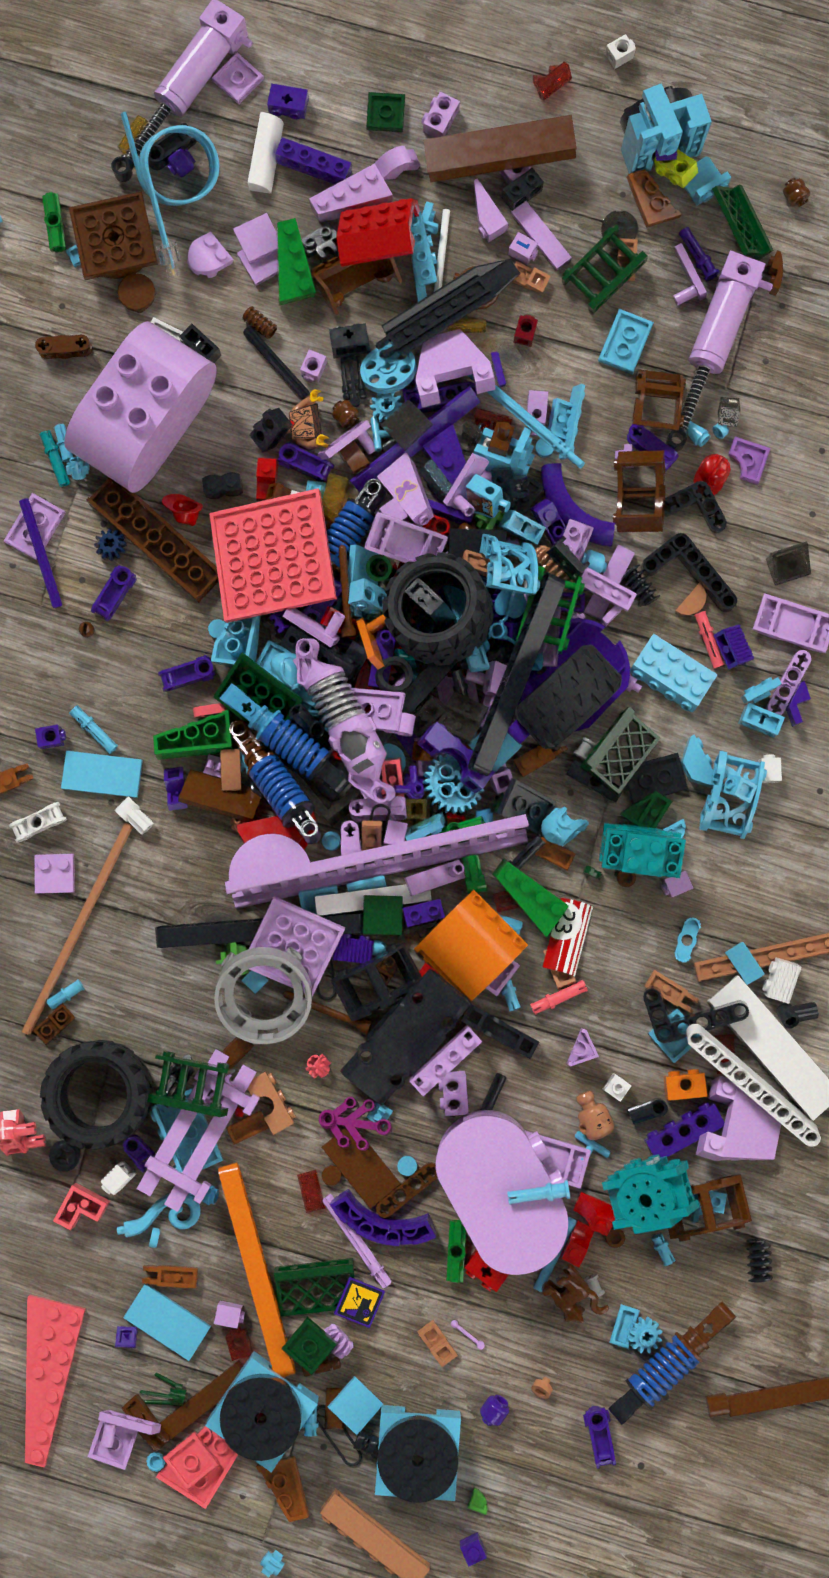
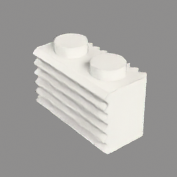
M776 957L775 961H772L769 966V979H766L763 984L764 994L768 998L789 1004L802 967L797 963Z
M122 1161L115 1165L101 1180L103 1184L101 1187L106 1193L115 1195L136 1173L125 1161Z

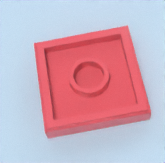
M193 1432L163 1456L164 1461L186 1490L219 1465V1462L196 1432Z

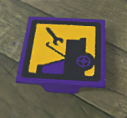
M349 1277L334 1314L370 1328L385 1290Z

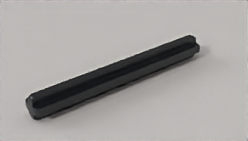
M248 326L244 329V336L301 399L307 398L310 395L309 390L253 328Z

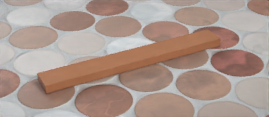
M829 933L749 951L761 968L770 966L776 957L787 961H795L829 953ZM727 955L694 963L698 982L738 973Z

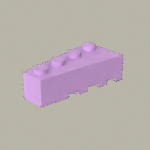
M373 164L309 198L310 208L318 222L323 223L340 218L341 212L349 209L353 210L365 206L393 202V194L378 168Z

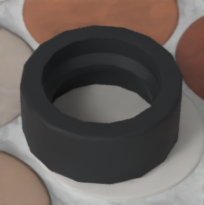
M397 656L384 659V666L376 670L375 674L376 684L382 691L405 692L413 679V669L409 662ZM390 665L400 667L405 673V681L399 686H391L383 679V672L386 667Z

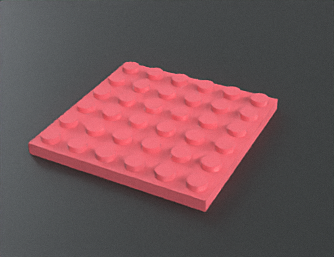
M319 488L209 513L223 616L226 623L337 599Z

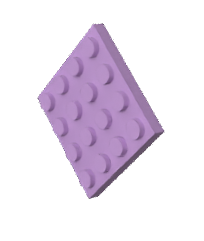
M273 896L249 949L269 947L285 952L289 947L294 948L302 956L301 964L309 975L313 996L345 927ZM256 966L250 968L254 972L293 988L289 977L275 967ZM301 981V982H302V985H303V993H305V991H304L305 985H304L303 981Z

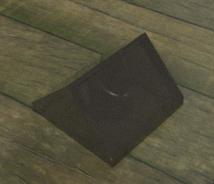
M807 541L772 552L766 558L775 586L811 575Z

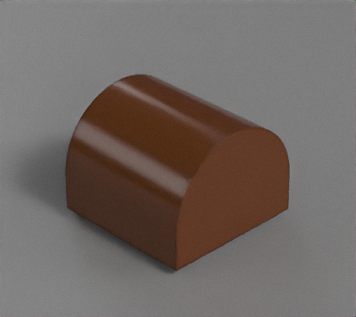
M725 1393L705 1396L709 1417L730 1414L728 1399Z

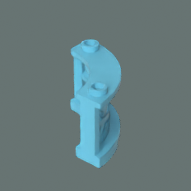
M483 534L480 553L490 559V562L487 564L486 587L529 596L536 594L540 588V580H538V560L534 547L530 543L522 542L520 546L498 541L495 536ZM504 556L518 557L522 563L514 568L511 561ZM515 577H517V582L521 586L524 581L523 579H526L527 588L517 586ZM510 580V585H509V584L500 583V582H503V581Z
M724 751L719 752L714 761L710 784L713 785V789L711 790V795L707 796L700 814L699 830L707 831L709 828L739 835L741 839H745L747 833H751L753 827L752 820L759 800L762 781L765 780L767 770L764 769L765 762H755L727 755V752ZM726 764L738 766V768L735 771ZM742 768L755 770V776L751 780L748 778L750 772H745L742 776L746 780L758 785L751 803L743 802L738 807L729 810L728 802L720 796V792L724 788V779L728 778L730 774L741 777ZM719 803L724 804L725 812H723V808L717 809ZM732 817V821L736 824V820L741 818V826L728 823V819Z

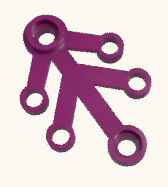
M347 1097L344 1103L334 1110L327 1109L321 1112L319 1124L323 1128L332 1131L338 1140V1145L342 1148L349 1147L351 1141L342 1134L337 1125L346 1127L355 1140L357 1148L361 1151H366L369 1148V1142L362 1138L356 1128L376 1130L377 1133L383 1136L389 1135L392 1131V1124L386 1119H380L378 1122L358 1120L366 1112L375 1110L376 1104L370 1099L365 1100L361 1107L346 1118L339 1116L348 1108L354 1109L357 1106V1100L353 1097ZM352 1099L354 1104L348 1106V1101ZM371 1102L372 1108L367 1109V1103ZM328 1116L332 1118L330 1123L326 1122ZM387 1124L388 1129L386 1131H382V1126ZM346 1138L347 1143L345 1145H342V1139ZM362 1141H365L366 1143L364 1148H360V1143Z

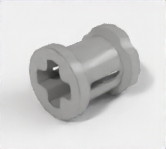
M582 737L580 746L577 750H574L573 754L584 761L596 744Z
M598 1274L583 1278L598 1297L605 1294V1291L601 1289L598 1282Z

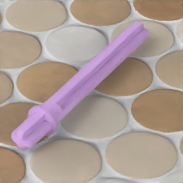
M331 1194L326 1196L322 1202L370 1270V1275L375 1277L382 1288L389 1286L391 1280L383 1270L384 1266L379 1264L361 1236L346 1223L344 1224L330 1206L334 1197Z

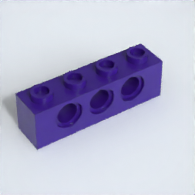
M283 137L275 153L277 164L334 185L347 179L352 174L351 162Z
M708 1102L698 1106L699 1110L692 1113L689 1111L681 1115V1120L677 1122L672 1120L666 1123L664 1129L649 1132L644 1141L652 1155L659 1154L660 1157H668L698 1141L700 1135L706 1132L713 1133L724 1127L725 1122L716 1105L713 1103L709 1104ZM704 1116L705 1124L698 1127L696 1124L697 1118ZM686 1125L688 1133L685 1136H681L679 1129L681 1126ZM665 1135L671 1136V1142L668 1145L662 1144V1138Z

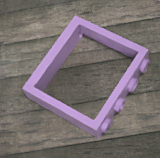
M466 1025L410 1077V1083L424 1096L482 1042L481 1039ZM467 1032L470 1033L468 1038L464 1036Z

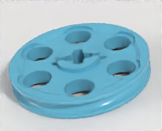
M388 344L381 349L376 348L364 358L360 367V374L365 386L369 390L380 394L393 393L405 388L413 380L417 371L415 357L411 351L405 354L407 355L406 358L399 360L398 357L401 354L397 351L386 359L381 357L383 352L390 348L392 344ZM369 365H376L373 369H367ZM406 368L411 369L408 373H401ZM374 378H379L376 383L370 382ZM391 380L397 381L393 385H388V382Z

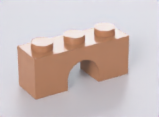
M265 1071L253 1078L248 1090L251 1096L254 1093L259 1097H269L273 1101L274 1109L264 1119L274 1135L294 1124L296 1115L291 1107L287 1108L284 1102L286 1097L282 1090H277L275 1086L277 1081L272 1073L268 1074Z

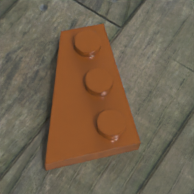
M645 169L627 175L626 178L646 228L681 217L682 214L678 209L675 210L671 205V200L662 194L658 184Z
M295 1456L280 1459L272 1473L260 1464H257V1470L263 1475L268 1488H271L277 1498L278 1505L288 1521L292 1522L308 1518L309 1511Z

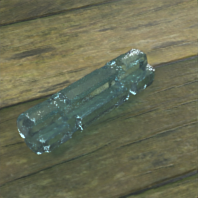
M429 460L424 468L431 473L430 475L437 485L442 487L441 490L444 494H448L452 484L447 482L446 476L439 467L436 468V463L433 460Z

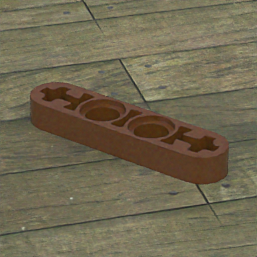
M428 1162L379 1201L376 1206L377 1214L383 1218L391 1216L437 1179L436 1169L434 1176L430 1174L425 1178L428 1180L426 1183L419 1175L420 1172L423 1175L426 1174L428 1166L436 1168V1163ZM413 1178H418L421 1181L420 1188L413 1189L410 1186V1181ZM399 1190L404 1191L406 1194V1198L403 1201L395 1199V1193ZM389 1197H391L392 1201L396 1205H398L394 1208V1205L392 1204L388 1208V1213H386L385 1211H380L382 1208L381 1204L387 1205L388 1203H390V1200L388 1199Z

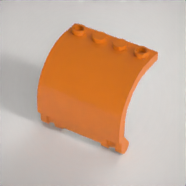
M473 890L413 950L416 953L419 952L424 957L423 960L426 963L428 962L447 982L472 1001L515 960L528 944Z

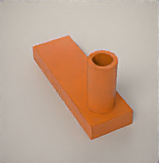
M383 614L369 623L363 617L356 621L367 658L377 670L382 668L384 663L374 633L386 626Z

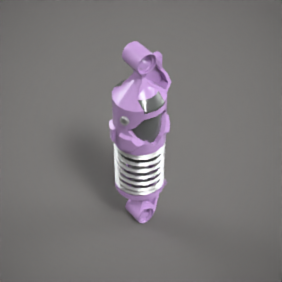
M300 639L296 644V659L293 660L297 668V683L305 688L307 693H309L308 695H316L313 697L312 702L320 701L316 704L315 708H323L318 714H325L322 721H328L325 725L330 736L328 741L333 750L337 751L349 773L348 781L361 791L364 799L371 798L377 803L393 800L395 789L380 780L381 769L387 752L376 733L377 727L373 719L368 717L364 710L360 709L362 704L357 703L358 698L354 696L355 691L350 690L351 685L347 683L348 678L344 677L343 668L323 663L317 659L320 647L317 640ZM307 643H309L310 649L308 652L305 648ZM343 681L342 684L336 686V683ZM347 687L344 691L339 692L341 688ZM351 693L347 698L342 697L345 694ZM382 789L386 791L385 798L381 795Z

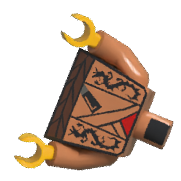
M316 389L312 390L310 396L303 399L292 408V411L288 412L289 420L293 426L286 434L291 433L293 443L307 450L316 449L321 446L327 448L329 444L324 443V440L329 439V437L322 434L318 403H316V401L322 402L323 397H317L321 391Z

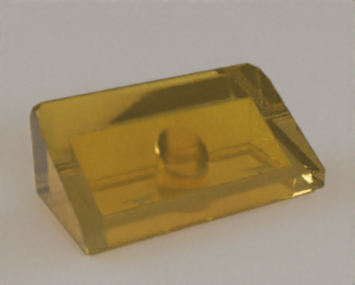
M460 319L449 326V331L461 329L463 333H485L486 319Z

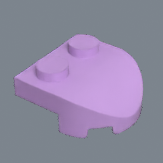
M212 232L194 240L190 245L187 255V264L190 270L196 275H207L208 278L217 276L218 271L231 265L234 260Z

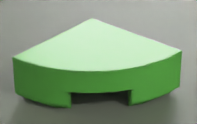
M474 1487L467 1507L486 1515V1498L479 1489Z

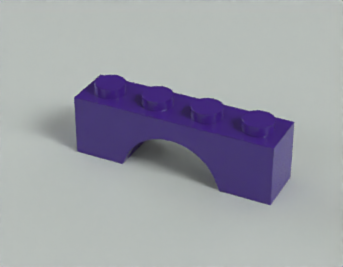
M438 722L431 725L417 742L431 756L437 753H447L454 757L461 768L460 782L474 794L482 790L495 773L492 770L488 776H484L468 769V763L473 751L464 746L459 738L453 736L444 725Z

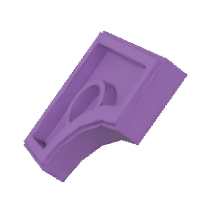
M735 436L728 456L735 459L741 471L740 479L758 485L771 448Z

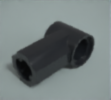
M815 1002L792 1006L791 1003H783L776 1009L779 1019L787 1029L796 1027L799 1022L817 1019L819 1016Z
M654 1098L651 1101L628 1108L633 1125L656 1117H662L668 1110L666 1102L661 1098ZM660 1102L664 1105V1108L661 1112L657 1113L653 1110V1106L655 1103Z

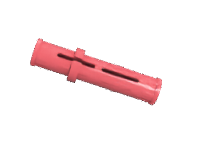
M706 611L695 614L694 616L700 629L699 635H702L713 669L725 665L714 638V628L710 626Z
M580 980L567 988L551 995L547 994L545 998L531 1003L530 1006L534 1015L549 1008L553 1009L555 1005L583 992H587L584 981Z

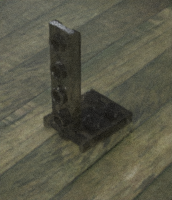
M279 755L280 761L288 769L292 778L295 779L296 784L300 786V789L315 805V813L319 817L323 815L332 827L350 813L349 805L353 800L364 799L361 791L352 786L345 792L346 795L341 800L339 798L331 803V808L327 809L293 766L288 764L287 760H283L281 755Z

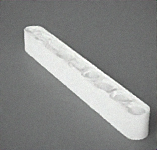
M691 1024L686 1030L687 1040L693 1049L805 1145L813 1147L819 1144L821 1137L818 1127L813 1121L701 1025ZM693 1034H700L698 1038L691 1037ZM709 1046L715 1047L713 1050H706ZM722 1059H729L726 1063L720 1062ZM737 1071H743L741 1075L735 1074ZM753 1083L758 1084L756 1087H750ZM766 1096H772L770 1099H764ZM780 1108H786L785 1111H778ZM800 1120L799 1123L793 1124L794 1121ZM808 1133H814L811 1136H807Z

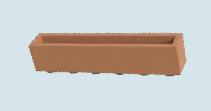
M336 1488L321 1507L320 1514L325 1522L328 1524L333 1523L338 1527L337 1530L345 1537L348 1535L359 1549L364 1548L368 1551L369 1556L374 1561L382 1562L389 1573L393 1575L395 1573L400 1578H424L430 1570V1563Z

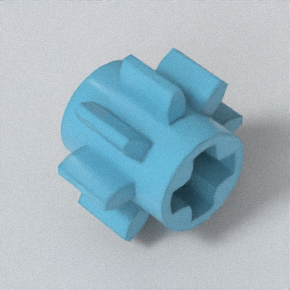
M79 457L70 458V462H67L66 466L67 475H72L74 480L86 478V474H89L90 470L89 464Z
M277 1550L273 1553L268 1551L260 1562V1565L263 1566L261 1572L268 1578L271 1574L277 1576L285 1564L281 1561L283 1555Z

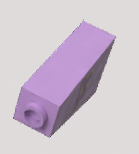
M404 453L377 477L417 526L422 527L434 515L416 465L410 456Z

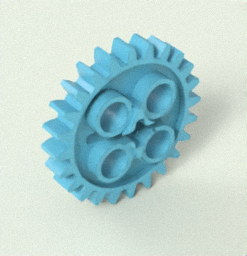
M445 753L444 758L442 755H438L437 760L433 759L431 761L432 765L426 767L429 772H425L423 776L428 779H425L423 784L428 785V787L424 791L430 792L427 799L433 797L432 805L435 803L439 804L438 810L445 807V813L450 809L453 814L457 810L463 813L465 809L469 811L471 805H477L476 800L482 798L478 793H483L484 789L474 794L460 782V765L449 754ZM441 769H445L448 772V777L441 774ZM441 788L448 790V796L442 793ZM461 788L466 790L467 796H463L460 793Z

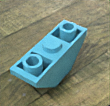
M694 734L688 738L681 760L682 768L689 781L713 789V785H710L713 775L712 760L708 754H704L702 750L704 747L703 743Z

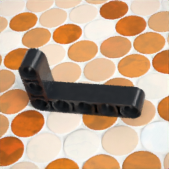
M678 533L647 556L641 565V570H644L643 574L650 577L678 558L698 584L699 582L702 584L707 595L722 612L731 611L737 604V597L692 540L684 533ZM682 540L684 546L678 547L675 541ZM662 551L668 552L669 555H670V558H668V559L663 558V557L661 556L660 552H662ZM687 555H694L696 557V561H689ZM646 563H653L655 569L648 570L646 568ZM705 569L708 572V576H701L699 570ZM711 584L719 585L720 591H714L711 588ZM724 598L730 599L731 602H732V605H731V606H726V605L723 603V599H724Z
M647 987L643 995L655 1036L661 1043H669L687 1037L686 1032H681L678 1029L680 1023H686L690 1026L691 1024H697L698 1018L704 1017L708 1020V1023L702 1027L709 1031L742 1021L749 1015L747 1003L737 1000L670 1021L662 993L658 987ZM654 991L657 993L658 998L656 1000H649L647 993ZM737 1006H743L746 1009L742 1015L736 1014L734 1010ZM661 1010L664 1013V1017L656 1019L653 1016V1012ZM717 1012H725L727 1015L726 1019L722 1021L716 1019ZM664 1028L670 1031V1035L665 1038L659 1034V1031Z

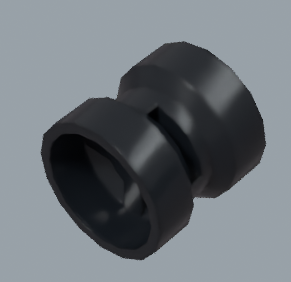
M361 1430L358 1433L353 1448L358 1451L363 1450L367 1455L372 1456L379 1437L368 1435L365 1430Z

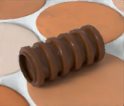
M253 306L244 312L242 320L247 321V324L251 325L252 328H256V331L260 332L261 335H265L266 339L271 338L275 334L277 325L273 324L271 320L268 321V318L264 317L262 313L259 314V311L255 310Z

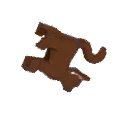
M570 1263L563 1268L567 1276L556 1278L559 1286L551 1280L546 1281L542 1285V1294L544 1296L550 1295L553 1298L556 1306L564 1312V1320L566 1322L579 1321L582 1324L584 1323L582 1315L585 1308L576 1303L587 1297L591 1298L590 1307L594 1313L602 1315L609 1311L608 1305L598 1307L599 1297L589 1288L579 1272Z

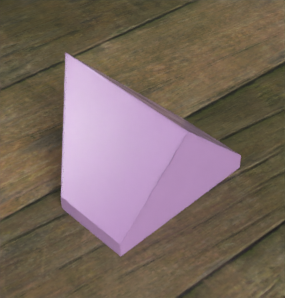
M583 1028L580 1029L566 1063L570 1066L599 1057L587 1030Z

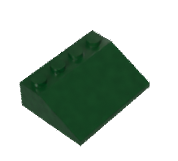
M243 652L213 696V698L247 724H249L247 719L219 699L231 683L260 707L266 705L272 713L280 710L284 715V721L287 719L291 720V722L293 721L289 717V710L297 704H302L304 700ZM250 704L249 706H246V705L243 706V708H244V710H245L244 713H245L246 711H249V712L252 711V709H251V707H250L251 704Z

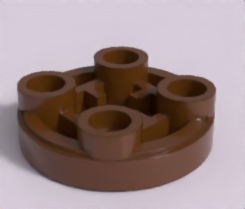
M130 274L124 277L118 286L119 300L128 310L142 313L155 300L156 290L150 278L143 274Z

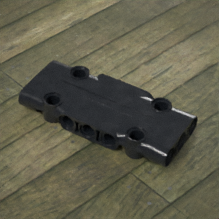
M429 969L416 985L409 988L404 999L400 998L367 1035L366 1042L358 1046L357 1052L340 1072L378 1104L384 1105L397 1089L403 1087L407 1077L413 1076L443 1043L447 1036L446 1033L455 1028L456 1022L472 1005V1002L438 973ZM415 993L422 994L419 999H413L412 996ZM445 1017L451 1018L448 1023L442 1022ZM366 1051L371 1053L368 1057L361 1056ZM394 1075L400 1076L396 1081L391 1080V1077Z

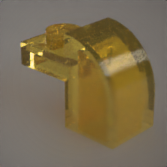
M407 799V818L404 820H426V799Z

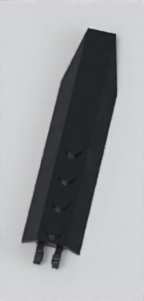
M510 259L471 268L384 323L382 328L386 337L376 343V348L381 349L390 342L392 346L385 350L382 356L386 359L396 351L404 356L495 298L520 275V272Z

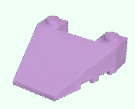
M461 329L437 334L422 344L416 375L417 390L422 408L440 403L436 383L471 374L477 394L496 390L490 361Z
M723 1076L713 1079L708 1099L728 1105L722 1136L710 1132L700 1135L696 1155L713 1161L774 1160L781 1123L730 1079Z

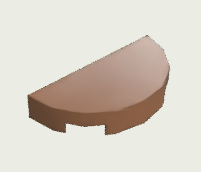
M700 582L675 610L677 614L682 616L695 615L703 608L706 602V592Z

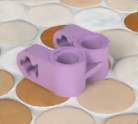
M346 821L341 826V856L362 851L360 831L354 821ZM352 826L355 831H352L353 836L349 837L346 830H349V827Z

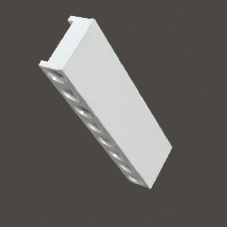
M738 975L735 976L707 1002L712 1008L737 1000L747 1003L749 1007L748 1017L742 1021L729 1024V1028L803 1113L814 1121L829 1107V1079ZM737 1006L734 1011L736 1014L742 1015L746 1009L743 1006ZM717 1012L723 1020L726 1019L727 1015L725 1012Z

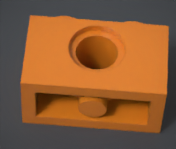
M699 1069L687 1070L686 1074H680V1071H670L668 1075L663 1076L665 1097L668 1101L707 1097L705 1073L699 1072ZM683 1079H688L690 1085L687 1089L683 1090L680 1087V1083Z

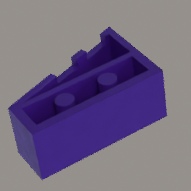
M453 424L422 446L423 454L450 487L453 486L466 464Z

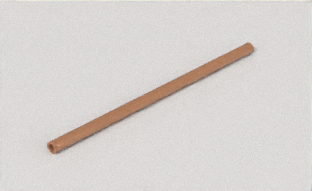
M124 823L22 1029L23 1033L31 1035L133 829L132 825Z

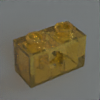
M329 473L322 499L324 515L331 518L338 517L342 510L349 485L348 478Z

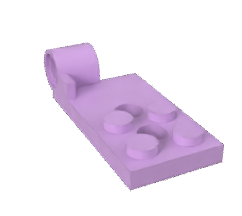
M346 687L341 688L339 692L344 691ZM350 688V690L355 691L354 696L358 698L357 703L362 704L360 709L364 710L367 705H371V710L367 713V716L373 719L377 727L376 730L402 736H412L416 716L402 713L405 693ZM351 693L345 694L342 697L347 698Z

